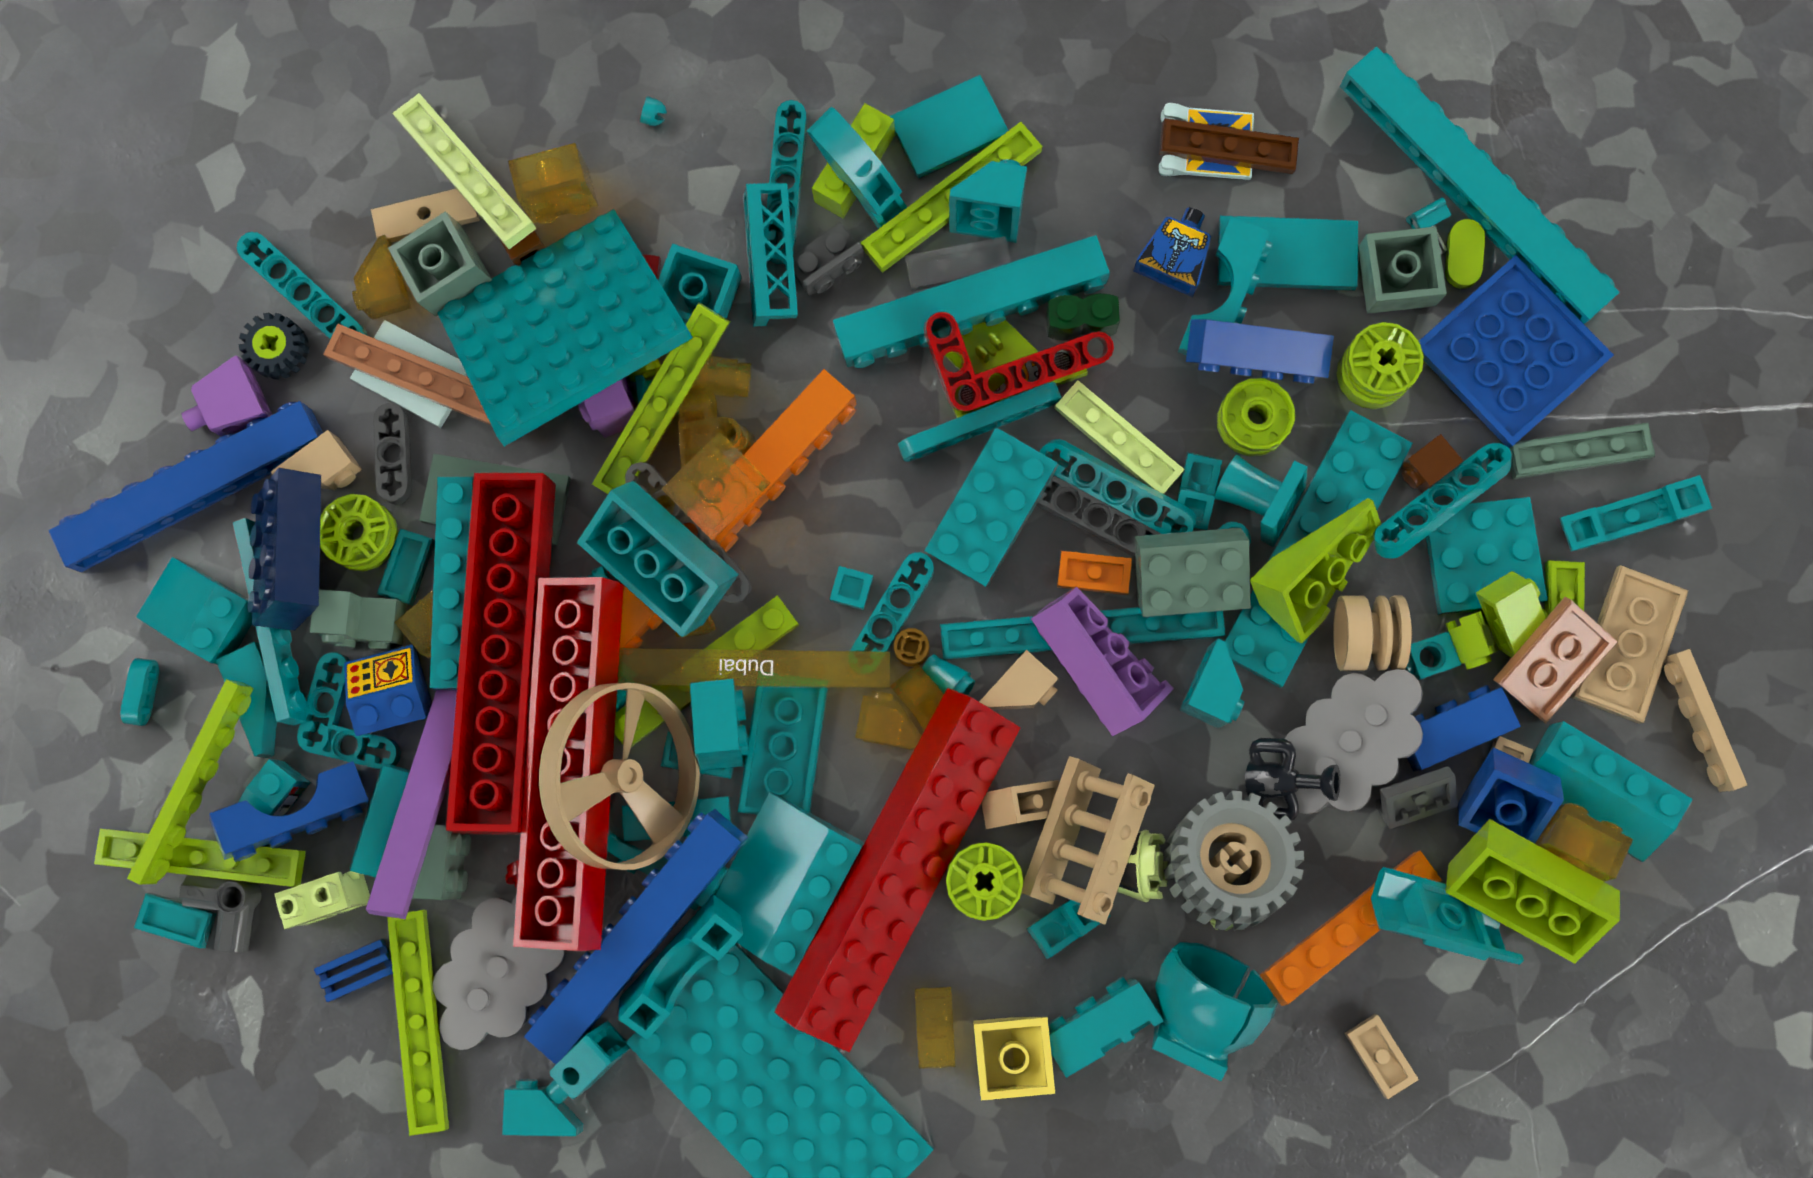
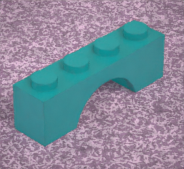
M1232 216L1230 217L1215 254L1225 265L1230 276L1231 289L1229 297L1217 310L1207 314L1191 316L1178 353L1187 356L1191 319L1242 323L1247 308L1241 306L1246 293L1253 295L1260 275L1254 274L1259 261L1266 262L1273 244L1267 241L1270 230Z
M713 894L619 998L618 1020L647 1040L671 1014L676 999L689 979L707 962L711 960L720 961L743 936L741 915Z

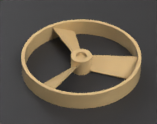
M638 683L598 685L574 697L553 722L547 734L540 759V798L546 820L556 839L565 850L579 861L597 868L634 870L648 866L665 856L677 840H680L689 825L697 802L700 767L695 756L694 736L678 707L658 690ZM619 689L627 691L623 758L607 761L601 773L560 783L564 748L568 736L580 715L601 696ZM644 699L662 716L670 730L676 747L679 783L674 807L643 781V771L640 764L635 760L628 759ZM614 792L622 795L653 841V844L641 854L618 863L607 861L591 852L577 837L569 822Z

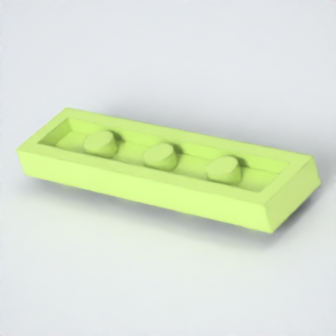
M1077 380L1055 405L1054 409L1133 476L1160 493L1165 494L1184 472V468L1080 381Z

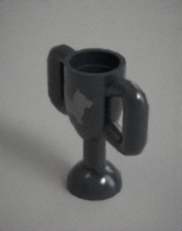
M1259 738L1252 741L1249 748L1251 761L1247 765L1245 775L1247 795L1249 796L1253 793L1261 796L1258 805L1264 807L1263 804L1266 798L1284 797L1288 808L1278 807L1273 813L1279 820L1285 815L1290 821L1295 820L1297 817L1299 804L1295 792L1299 788L1321 789L1322 794L1329 800H1338L1340 793V770L1338 765L1328 766L1323 770L1322 775L1299 774L1294 769L1296 749L1290 741L1283 738ZM1260 752L1284 753L1285 758L1282 764L1264 762Z

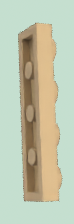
M1687 649L1666 656L1665 675L1668 681L1675 686L1680 697L1678 700L1680 711L1691 723L1694 731L1692 734L1696 748L1704 754L1707 761V774L1714 786L1718 787L1719 792L1734 791L1748 786L1691 650Z

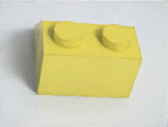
M1008 1017L973 1021L981 1101L1055 1094L1048 1017Z

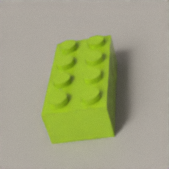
M1491 819L1481 827L1448 864L1445 891L1447 894L1574 964L1620 921V890Z

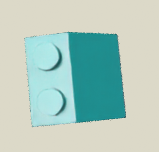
M1218 638L1207 648L1179 710L1216 728H1220L1228 723L1231 724L1232 720L1236 721L1245 701L1240 699L1243 687L1225 641Z

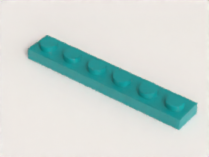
M437 477L430 688L434 690L457 689L474 477Z
M243 518L233 522L247 590L250 595L251 591H253L254 579L249 578V566L252 558H254L255 547L250 545V534L255 522ZM256 626L276 722L293 726L307 722L305 715L307 703L299 688L297 679L299 667L291 652L290 643L292 636L290 630Z

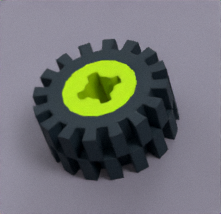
M269 312L263 313L264 319H261L258 315L252 318L256 323L254 326H251L249 323L244 326L249 331L247 335L240 333L239 339L244 342V344H238L239 350L244 353L241 355L242 359L248 363V366L266 378L269 376L272 379L279 380V375L284 378L291 377L289 374L290 370L295 373L300 371L301 369L296 365L299 362L305 365L307 359L303 357V353L309 354V347L305 345L309 341L307 336L303 334L304 331L288 317H284L279 313H275V316Z

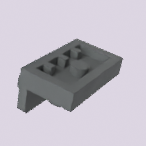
M839 222L793 254L795 278L808 296L815 292L818 294L823 293L834 284L835 278L844 272L845 274L852 273L862 264V259L865 258L863 247L859 242L856 243L842 223Z
M1447 766L1380 789L1381 799L1375 801L1376 809L1388 828L1392 829L1457 807L1455 775L1450 767Z

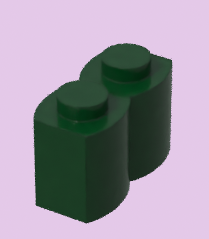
M1100 293L1090 295L1084 299L1072 295H1063L1049 300L1046 312L1048 337L1065 341L1093 332H1103L1108 336L1116 334L1120 323L1118 297Z

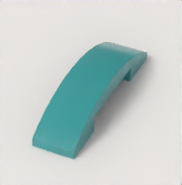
M1701 475L1601 507H1593L1561 517L1559 520L1572 552L1653 529L1713 508Z

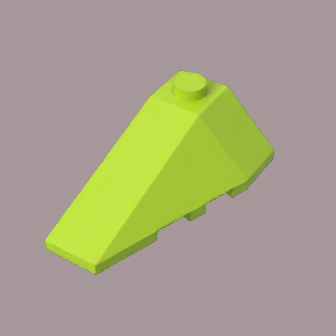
M1367 498L1275 555L1250 579L1259 605L1297 642L1303 643L1326 619L1331 611L1327 604L1336 590L1343 591L1348 583L1344 578L1353 562L1357 563L1362 560L1373 542L1375 530L1381 525L1374 501Z

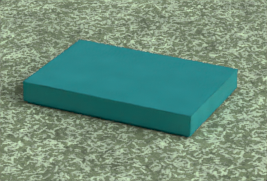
M977 75L889 116L894 119L895 134L918 179L988 147L1009 131L981 75Z

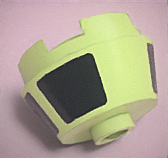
M1148 830L1138 832L1117 892L1143 902H1149L1150 899H1163L1159 887H1167L1164 870L1168 866V861H1163V853L1159 847V844H1164L1165 842L1163 834L1149 833Z

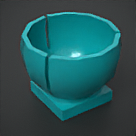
M1180 942L1171 949L1162 962L1155 989L1160 1007L1158 1013L1162 1017L1163 1022L1154 1027L1152 1049L1222 1081L1228 1069V1054L1254 1043L1274 1017L1278 1001L1260 977V974L1255 970H1251L1245 986L1236 999L1235 996L1242 986L1250 966L1225 952L1203 944Z

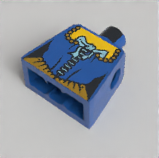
M1188 207L1181 221L1172 217H1166L1138 256L1133 272L1193 297L1200 282L1211 239L1209 233L1200 230L1205 215L1195 208Z

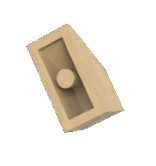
M327 430L273 469L271 473L274 474L278 468L319 474L321 475V488L335 490L352 483L356 478L355 475L362 468L340 438Z
M1026 650L979 702L992 710L1034 708L1038 702L1045 706L1058 691L1053 685L1059 678Z
M1059 780L1013 786L987 792L981 802L986 829L1047 819Z

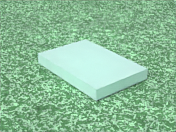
M386 320L383 321L374 337L379 341L467 376L460 359ZM354 370L350 377L357 384L439 428H442L452 409L360 371Z

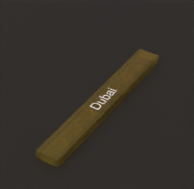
M620 648L618 683H638L646 686H690V683L734 679L735 687L889 689L890 652Z

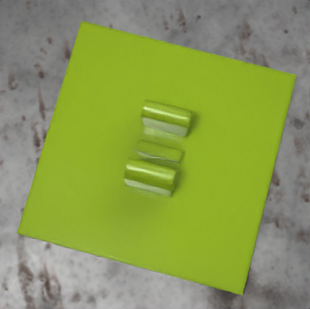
M1006 320L993 326H987L986 322L973 325V330L970 333L962 335L975 374L1038 352ZM953 352L947 353L945 357L959 370L961 367L959 355ZM997 373L991 375L988 380V387L993 393L1005 383L1004 377Z

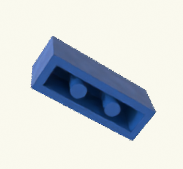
M1485 685L1467 693L1470 700L1458 705L1456 700L1453 699L1435 707L1438 714L1427 719H1425L1423 713L1414 716L1421 725L1423 739L1418 751L1407 757L1413 772L1428 768L1521 727L1503 688L1500 687L1490 691L1489 686Z

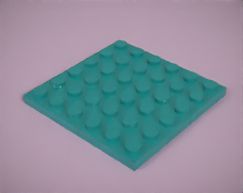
M614 209L598 216L594 221L578 230L570 232L550 246L537 251L534 255L523 260L521 265L507 268L504 272L493 277L489 283L479 284L472 293L462 299L449 301L442 310L437 312L491 426L504 447L693 338Z

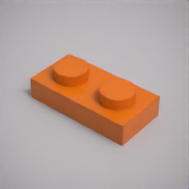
M1061 551L1057 588L1074 589L1078 587L1084 591L1128 595L1132 558Z

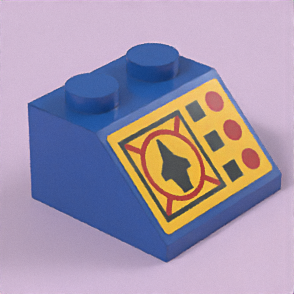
M415 644L344 662L345 699L356 736L428 717L432 701Z

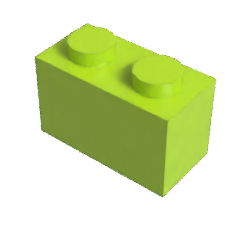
M1513 571L1476 592L1498 649L1511 658L1548 617L1547 612L1541 607L1539 602L1540 591L1535 582L1530 578L1525 579Z

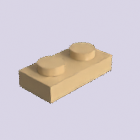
M1372 1015L1344 1033L1386 1099L1391 1098L1419 1080L1379 1015Z

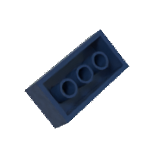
M278 468L270 479L265 480L263 488L259 493L254 494L251 502V513L256 514V521L250 534V545L255 547L254 558H252L249 566V578L254 579L253 591L249 595L247 607L248 612L252 613L253 626L295 631L319 606L321 475Z

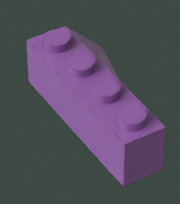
M1078 587L1047 604L1031 618L1040 635L1049 644L1060 664L1065 667L1078 686L1079 691L1088 700L1100 721L1106 726L1112 736L1143 721L1174 689L1166 680L1160 683L1151 673L1154 667L1145 658L1141 660L1136 658L1128 649L1130 642L1121 633H1113L1107 627L1108 619Z

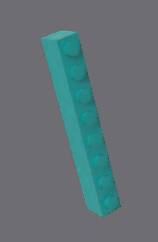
M1097 235L834 319L833 325L847 368L851 366L863 368L873 364L876 358L885 355L889 358L897 357L908 351L907 348L919 344L921 347H928L924 335V325L927 319L935 313L946 312L952 315L958 324L961 335H965L973 330V325L986 322L987 326H993L1003 322L1006 319L1005 316L1011 314H1030L1038 310L1039 305L1048 303L1049 300L1058 296L1073 295L1082 291L1085 294L1095 293L1103 289L1104 284H1107L1110 271ZM936 319L932 323L931 331L935 337L940 338L949 335L950 327L945 320Z

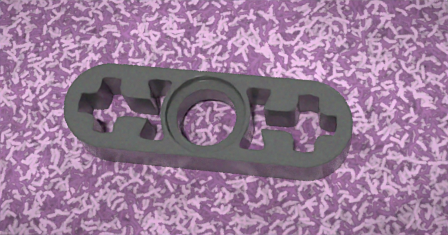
M386 403L379 406L373 416L376 490L378 495L391 504H401L410 497L412 492L409 417L398 405ZM390 413L399 418L398 421L393 422L392 427L393 433L400 436V438L391 437V429L384 423V420L390 418ZM391 445H398L401 448L400 458L393 463L386 462L384 459L385 450ZM385 469L394 471L395 481L402 485L401 488L396 489L395 495L386 490L388 486L393 484V475L388 471L385 472Z

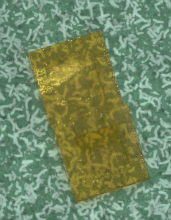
M951 987L915 989L919 1069L956 1067Z

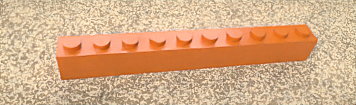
M825 369L816 376L692 510L726 552L737 542L738 536L736 534L746 524L750 527L762 514L760 508L769 499L774 501L781 495L786 487L783 483L792 474L797 476L805 469L809 463L807 457L816 448L821 450L829 443L833 437L831 431L839 423L842 425L846 424L855 414L856 409L854 407L857 404L855 395ZM693 523L683 524L695 536L698 535V529ZM625 586L623 591L620 658L625 654L627 656L632 655L641 646L643 640L640 638L649 628L652 630L656 629L663 622L656 613Z

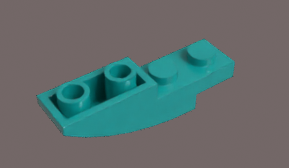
M830 107L807 130V133L840 180L848 184L879 229L907 208V205L900 196L902 190L860 135L835 108Z

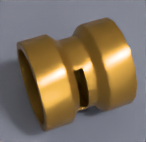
M916 628L902 630L894 641V651L897 659L907 667L922 665L929 655L927 636Z

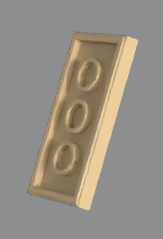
M1621 565L1616 567L1597 623L1618 642L1572 693L1571 698L1638 724L1644 723L1688 590Z

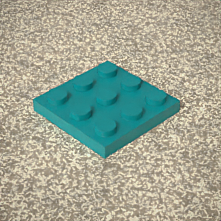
M1530 497L1468 504L1426 536L1438 615L1483 610L1476 592L1511 571L1525 579H1532L1540 591L1539 602L1548 601ZM1423 517V524H1424V523L1427 521V519H1426L1425 517Z

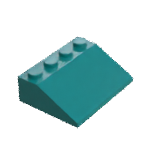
M770 792L747 834V840L740 847L715 896L741 915L743 936L736 943L761 960L793 977L865 842Z

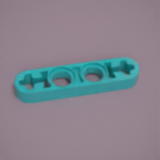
M914 552L904 559L850 649L848 662L855 673L862 676L870 675L880 666L896 636L901 631L932 579L934 566L927 554ZM921 560L925 562L924 569L927 573L926 575H917L913 584L920 587L915 591L909 584L899 582L901 577H904L908 581L912 575V569L909 565L911 563L918 564ZM898 589H903L910 595L911 600L904 608H896L890 602L891 594ZM885 619L892 624L893 630L888 637L880 639L873 634L872 627L876 621ZM866 636L873 643L884 646L880 652L875 647L872 650L870 658L874 662L871 666L867 664L862 668L857 666L859 661L855 655L858 652L864 654L869 647V643L863 642Z

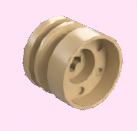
M1394 595L1388 601L1385 596H1378L1375 598L1372 612L1368 599L1365 596L1338 597L1333 621V645L1339 670L1365 671L1369 666L1371 655L1378 671H1385L1388 669V666L1392 670H1405L1409 662L1412 642L1410 611L1403 595Z

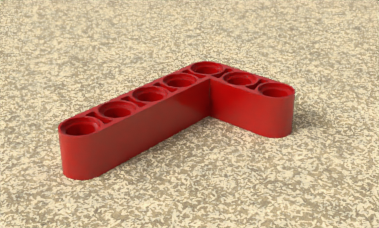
M946 312L935 313L927 319L924 325V335L950 406L958 411L973 410L1104 363L1112 356L1114 344L1110 336L1103 332H1093L975 374L958 324L952 315ZM942 319L948 323L950 332L946 338L940 339L933 335L931 326L934 320ZM1093 338L1098 339L1103 344V353L1098 358L1092 357L1087 349L1089 341ZM1059 350L1066 351L1071 357L1070 366L1065 370L1059 369L1054 361L1055 354ZM949 352L956 353L961 358V367L956 372H949L943 365L944 356ZM1026 362H1032L1038 368V376L1032 382L1026 381L1021 374L1022 366ZM995 373L1003 376L1006 382L1005 389L999 394L993 393L988 387V380ZM961 385L968 386L973 392V399L966 406L960 405L955 399V392Z

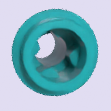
M935 654L931 655L922 667V672L933 681L943 694L947 688H950L968 696L976 683L970 677V672L940 659Z

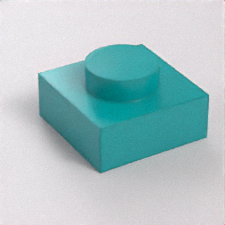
M839 566L830 601L864 610L874 578L873 575Z

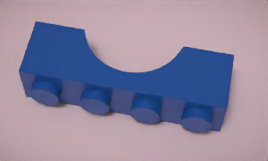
M354 761L319 773L316 781V792L313 798L304 808L293 814L285 816L267 815L255 809L245 800L209 813V821L224 860L233 857L234 861L237 862L255 855L256 848L269 843L271 848L284 845L293 840L291 836L304 830H306L307 835L319 832L328 827V821L341 817L342 821L356 818L363 814L362 809L367 807L369 799Z

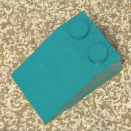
M174 557L170 559L136 618L176 644L213 664H217L216 659L236 651L252 625V613L248 612L247 607L248 598Z

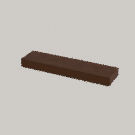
M1165 118L1162 123L1159 155H1174L1183 159L1293 174L1296 171L1299 138Z

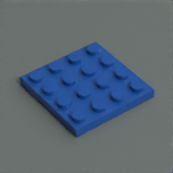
M1517 255L1419 340L1424 355L1423 361L1509 449L1614 356Z

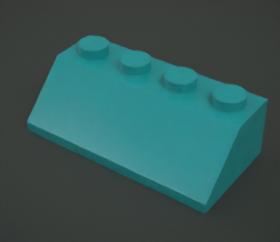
M1564 721L1549 725L1529 761V764L1561 778L1564 801L1558 808V812L1640 862H1644L1676 830L1693 800Z

